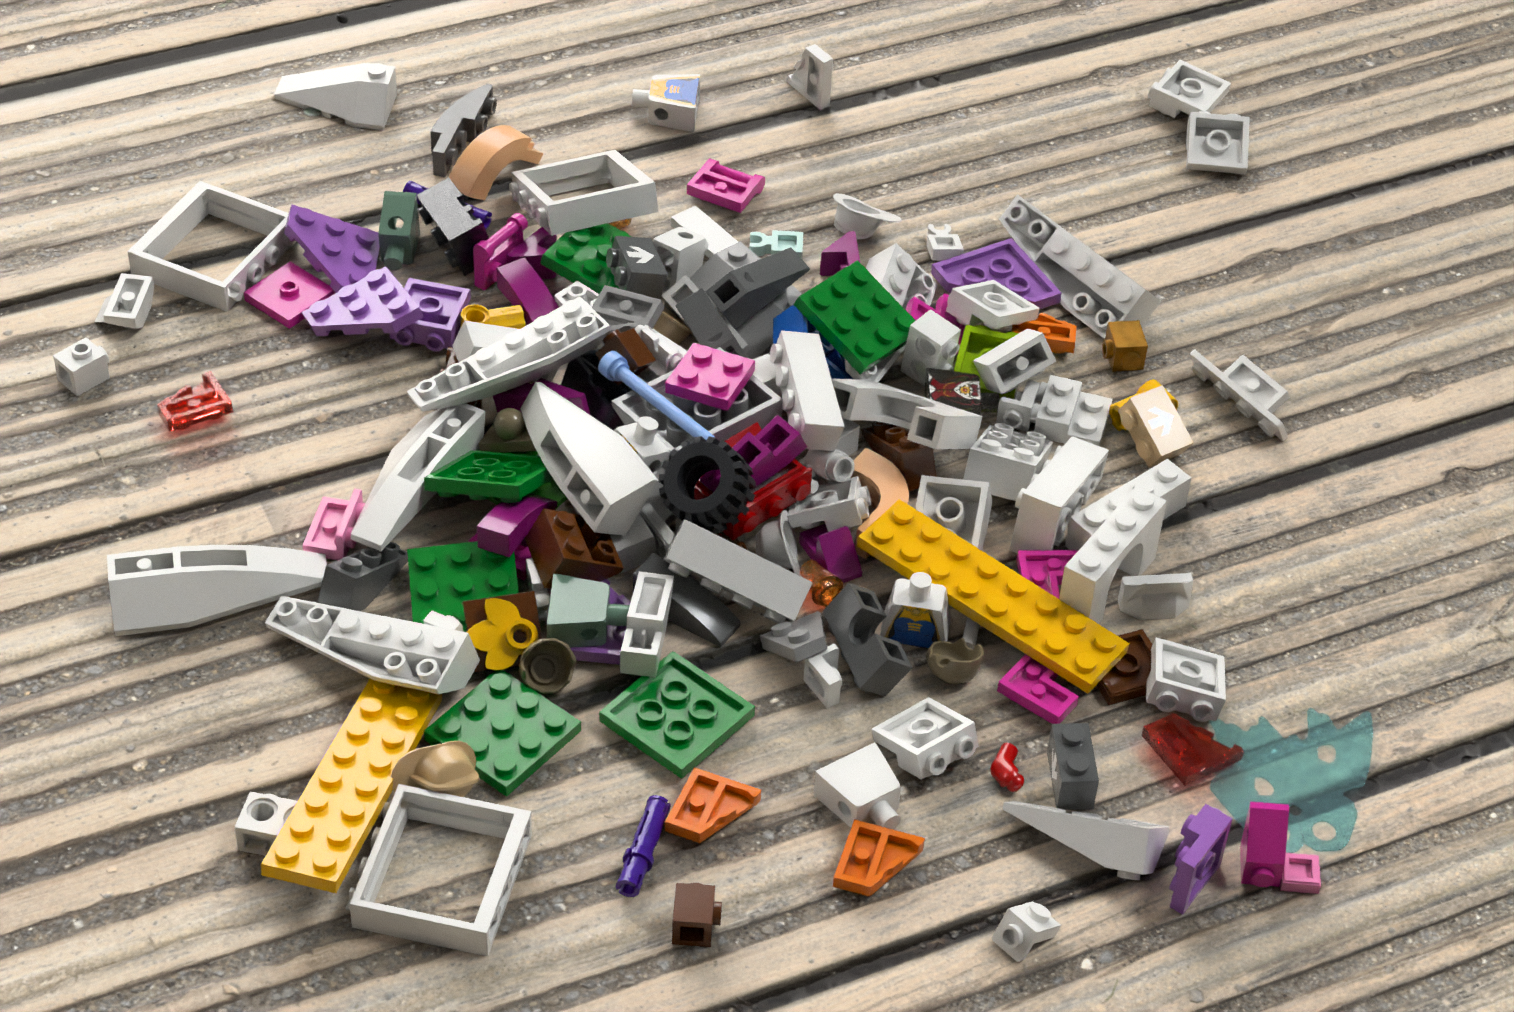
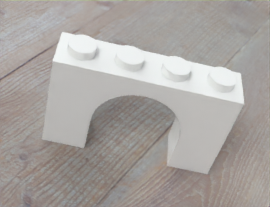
M832 379L841 416L844 419L850 421H877L910 429L907 440L933 449H970L977 440L983 416L872 380Z
M1136 486L1065 565L1059 599L1099 624L1103 620L1108 591L1117 569L1132 576H1141L1154 561L1167 501Z

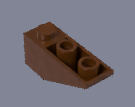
M874 421L872 426L861 429V433L872 451L885 457L899 469L906 480L909 491L919 488L921 475L937 477L933 448L907 440L909 431L905 428Z

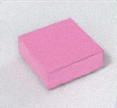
M1286 853L1280 891L1319 894L1321 888L1319 855Z

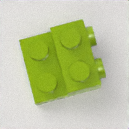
M966 325L951 382H956L955 384H957L958 382L979 381L977 391H974L973 388L971 390L970 387L969 390L999 398L1015 399L1017 388L1004 394L986 389L973 361L1019 333H1002L993 331L983 325Z

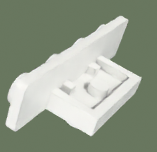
M1195 349L1190 353L1194 364L1192 370L1203 381L1209 379L1214 383L1215 390L1224 399L1230 397L1236 402V407L1245 417L1250 418L1253 416L1258 420L1259 427L1268 436L1276 435L1281 441L1288 438L1284 424L1272 414L1290 398L1286 389L1244 355L1240 356L1230 367L1222 372Z

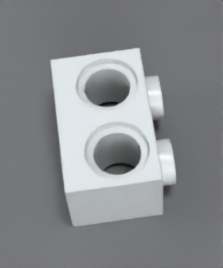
M931 309L910 325L900 371L928 390H930L929 385H931L933 378L940 383H946L954 371L953 361L960 348L958 340L961 329Z
M250 792L235 825L238 850L266 856L298 801L281 798L273 794Z

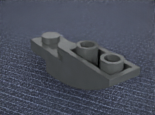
M485 84L464 95L453 103L434 124L430 134L433 174L435 176L446 177L450 167L454 166L457 162L460 148H464L466 142L471 143L481 132L486 131L488 118L490 115H494L497 106V99L493 97V85Z

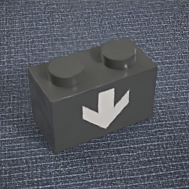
M615 236L612 248L608 249L606 255V263L611 268L615 284L622 290L661 299L668 274L652 239Z
M1089 723L1052 724L1047 757L1056 808L1094 809L1099 778Z

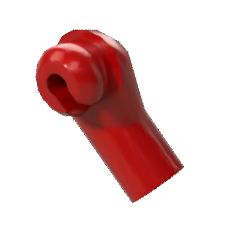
M1003 743L991 764L990 772L1000 786H1006L1010 792H1017L1024 785L1025 781L1024 776L1018 773V768L1013 764L1018 755V749L1011 743Z

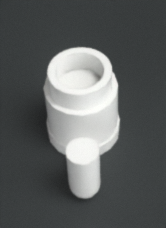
M809 449L805 458V467L812 468V478L816 475L832 482H845L850 479L854 472V461L845 452L835 449V451ZM813 479L811 481V494L815 493L819 487L818 482Z

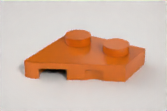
M1042 312L1036 320L1023 322L1020 325H1012L1011 332L1020 333L1026 329L1042 332L1053 353H1074L1076 325L1057 320Z
M694 767L665 821V831L701 843L757 805L761 800V789Z
M854 819L833 878V887L870 897L923 851L925 838Z

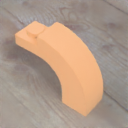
M508 125L495 126L480 134L467 146L455 163L449 178L457 189L467 197L486 200L494 180L504 167L517 160L539 164L543 153L533 148L535 143L531 141L532 138Z
M865 448L853 460L854 472L850 478L858 476L861 486H867L871 497V506L875 509L869 518L857 528L855 549L857 555L867 559L870 554L857 547L858 536L897 500L900 499L908 504L909 490L904 476L892 462L878 453Z

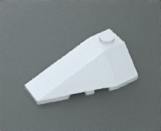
M363 63L282 76L274 96L277 100L302 109L312 107L321 110L322 116L331 118L333 115L345 119V124L352 127L383 131L397 96L395 66H387L380 63Z
M921 475L916 510L978 549L983 550L992 506L989 482Z
M1011 801L1004 802L1003 804L1004 811L1105 868L1118 870L1117 877L1131 880H1140L1141 875L1154 872L1170 826L1125 818L1102 820V816L1087 812H1072L1070 814L1066 813L1065 809Z

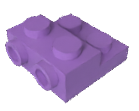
M408 278L404 289L420 307L424 317L396 333H390V338L395 339L401 345H409L411 342L424 344L432 351H440L443 348L448 349L449 346L453 347L452 345L460 330L461 311L464 307L468 306L471 299L470 289Z
M1205 804L1196 816L1193 814L1188 816L1181 829L1184 839L1175 854L1177 870L1169 889L1173 891L1170 908L1182 915L1218 870L1222 862L1233 818L1225 815L1217 808Z

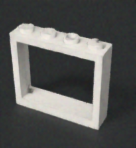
M616 150L511 172L513 182L509 183V190L512 192L513 201H516L521 209H524L551 236L659 212L655 182ZM610 183L615 187L553 201L549 197L550 195Z
M199 181L128 250L131 274L153 277L155 285L228 312L236 302L243 298L244 292L255 283H258L262 275L272 265H275L279 258L296 243V241L291 242L284 234L288 213ZM208 214L267 235L223 282L163 260Z
M398 784L393 799L385 802L383 810L384 821L381 828L376 827L373 831L371 853L369 857H363L360 863L357 887H351L349 890L350 899L346 910L350 911L352 928L488 956L532 836L531 811ZM408 819L505 839L474 923L375 903Z

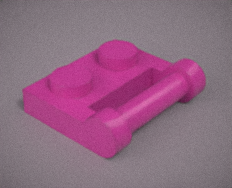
M709 158L687 184V194L741 213L753 197L762 192L765 185V177L758 174L754 176L722 166L719 161Z
M521 213L513 214L504 227L486 241L481 240L474 246V279L476 287L485 291L493 283L497 282L496 268L506 265L507 254L524 241L523 231L528 227V222Z

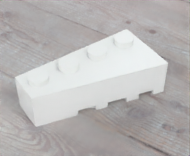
M1073 436L1064 446L1059 445L1052 460L1047 459L1040 474L1035 473L1027 489L1022 488L1017 496L1015 507L1019 508L1009 548L1010 551L1018 553V550H1052L1053 545H1060L1064 539V531L1068 526L1070 517L1080 511L1082 504H1086L1102 479L1109 452L1108 449Z

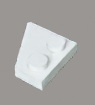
M814 44L805 48L801 55V60H798L794 66L796 69L795 73L788 75L786 82L818 109L822 110L830 106L833 58Z

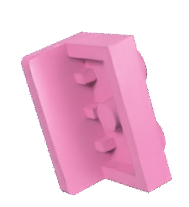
M354 489L350 501L322 497L304 540L303 551L326 554V559L340 560L347 556L349 548H354L356 545V541L351 540V532L365 505L363 503L362 490Z

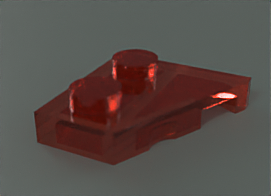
M212 371L202 374L203 382L193 389L192 386L187 384L179 389L175 395L167 397L157 404L159 416L169 432L183 430L190 427V425L207 420H216L223 415L233 413L232 401Z
M1174 713L1143 726L1141 736L1184 786L1239 762L1243 758L1244 750L1242 747L1234 744L1232 748H1229L1213 740L1214 733L1202 727L1193 726L1188 720Z

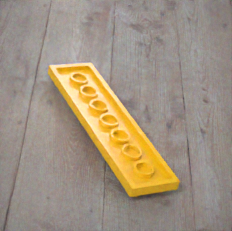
M900 499L858 536L857 547L909 580L911 575L916 572L927 573L931 577L933 584H940L947 588L948 604L1087 694L1128 651L1130 643Z
M369 679L261 863L262 876L337 893L381 813L385 802H387L393 791L392 769L401 757L416 749L424 734V730L428 727L442 701V694Z

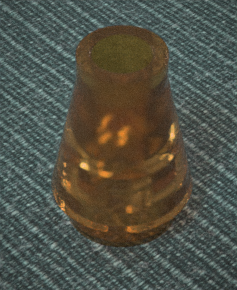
M809 560L802 565L800 569L801 576L813 582L809 589L812 600L817 605L827 607L843 590L842 580L815 560Z

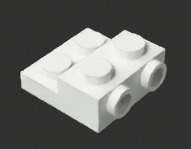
M1179 60L1172 69L1167 68L1159 83L1154 82L1148 93V98L1151 99L1149 106L1173 118L1181 111L1190 115V112H1211L1227 95L1231 83Z
M1207 111L1190 112L1186 135V169L1246 174L1248 169L1250 117L1238 114H1211Z
M995 280L952 288L946 312L956 317L957 321L962 325L974 326L983 322L985 326L991 329H1001L1005 326L1020 325L1023 322L1036 320L1040 310L1039 307Z
M1050 375L1048 383L1041 382L1037 401H1041V404L1034 403L1030 422L1036 423L1034 432L1045 435L1046 440L1065 444L1073 436L1100 446L1113 399L1081 392L1082 382Z
M858 476L852 477L845 482H832L820 485L815 493H810L804 500L797 501L789 507L787 517L791 528L801 526L802 529H809L825 520L828 532L847 526L851 532L858 528V525H862L863 519L869 518L868 506H871L870 493L867 486H861Z
M1156 637L1151 647V671L1146 680V702L1156 705L1163 712L1175 710L1189 714L1199 722H1206L1208 720L1216 722L1226 701L1224 656Z
M930 697L872 728L874 741L894 752L897 756L898 766L921 780L931 775H940L948 764L961 758L967 759L971 757L976 748L979 747L975 723Z

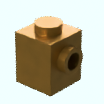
M1140 321L1108 322L1105 340L1102 342V353L1104 359L1109 360L1112 372L1144 370L1148 344Z

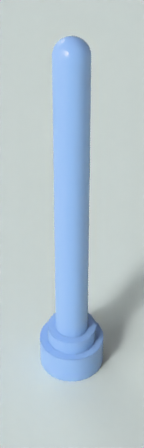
M610 351L601 358L598 370L608 380L625 383L692 437L702 436L706 441L708 436L715 437L631 372L626 358L618 352Z

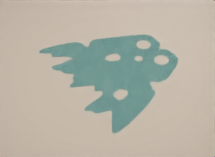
M1310 707L1307 711L1308 737L1304 740H1301L1296 734L1291 735L1287 739L1283 738L1263 716L1259 717L1258 725L1251 726L1247 732L1235 724H1226L1217 718L1216 722L1210 720V723L1215 730L1219 747L1206 742L1194 729L1184 732L1174 722H1168L1169 731L1189 764L1201 773L1217 774L1210 783V790L1243 828L1245 827L1250 801L1289 804V807L1293 805L1300 807L1302 813L1296 816L1289 812L1288 830L1290 831V838L1287 840L1286 853L1299 851L1304 843L1315 851H1337L1343 849L1348 844L1358 814L1354 802L1345 797L1343 793L1364 786L1368 775L1373 741V723L1369 711L1363 712L1341 729H1337L1327 714L1318 713ZM1323 745H1332L1336 750L1335 760L1328 763L1319 759L1317 748ZM1256 777L1266 779L1274 787L1275 790L1272 795H1259L1255 789ZM1317 822H1327L1335 828L1336 836L1331 840H1321L1314 835L1312 827Z

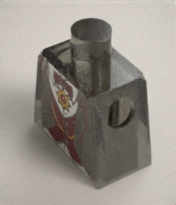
M926 368L925 398L980 416L981 412L998 413L999 393H981L980 378L976 374Z

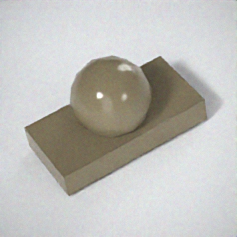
M505 408L499 411L495 416L493 425L478 443L480 450L486 452L536 451L527 431L522 413L514 408Z

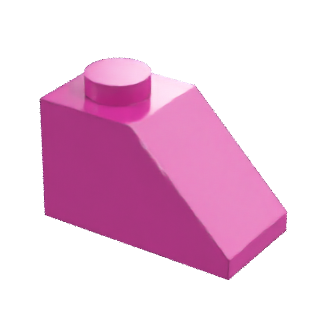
M1250 801L1240 844L1241 884H1251L1258 887L1280 886L1285 866L1289 804Z

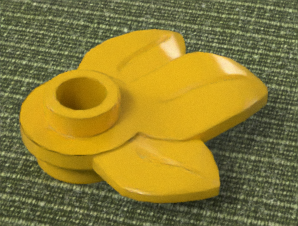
M498 598L486 599L485 611L488 620L475 624L467 633H469L476 649L488 652L485 661L486 669L504 670L511 667L518 656L522 655L531 643L538 640V631L531 621L520 617L517 607L511 602ZM516 631H522L526 634L527 639L523 643H517L513 639V634Z

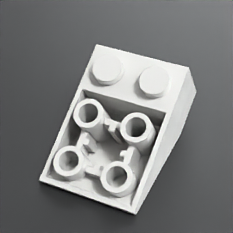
M995 423L994 426L989 425L970 448L963 480L989 482L991 495L1016 501L1022 488L1027 489L1035 473L1040 474L1045 461L1048 459L1054 441L1046 440V436L1041 433L1026 432V434L1013 431L1014 428L1010 425Z

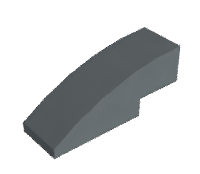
M652 553L633 573V592L639 571L674 576L668 621L721 648L740 627L741 621L711 591L701 586L696 579L690 575L685 578L668 569L670 563L664 561V558Z

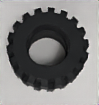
M702 436L694 437V443L692 444L688 440L680 443L682 448L679 451L674 448L669 453L672 456L669 462L664 460L661 466L665 473L659 474L658 482L663 485V487L659 488V493L665 499L663 503L666 508L681 521L687 520L712 533L714 527L721 532L727 530V523L730 522L733 526L739 522L737 517L740 513L747 514L749 508L746 507L748 501L753 502L755 497L750 489L756 488V482L751 477L753 474L752 468L729 444L723 440L720 442L715 437L708 436L706 441ZM720 470L721 477L716 490L704 499L695 500L694 489L700 477L709 471Z

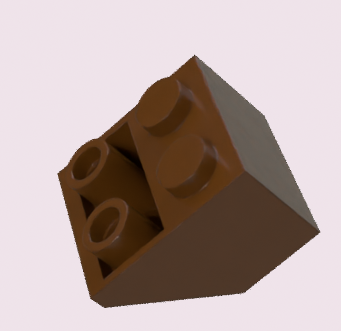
M543 508L524 538L542 584L547 589L552 587L553 574L601 582L621 573L624 569L610 534L595 533L583 517L578 514Z

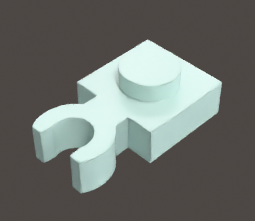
M772 230V236H767L761 232L750 233L749 249L757 256L772 255L791 247L802 259L803 232Z

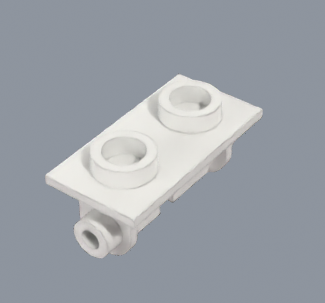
M638 325L635 331L656 359L647 369L657 377L673 371L682 360V354L674 351L664 341L661 342L648 325Z

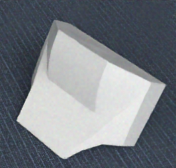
M121 273L113 294L104 299L95 322L136 329L143 328L152 306L154 292L153 277Z
M1192 574L1123 576L1118 596L1120 611L1139 620L1176 618L1189 607L1193 586Z

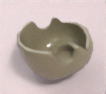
M556 638L539 639L531 643L524 650L519 665L520 676L525 685L540 694L557 693L571 682L576 657L568 644Z
M963 638L954 643L938 641L933 642L926 654V662L930 671L940 680L948 684H963L971 681L978 674L985 653L980 644L970 649Z

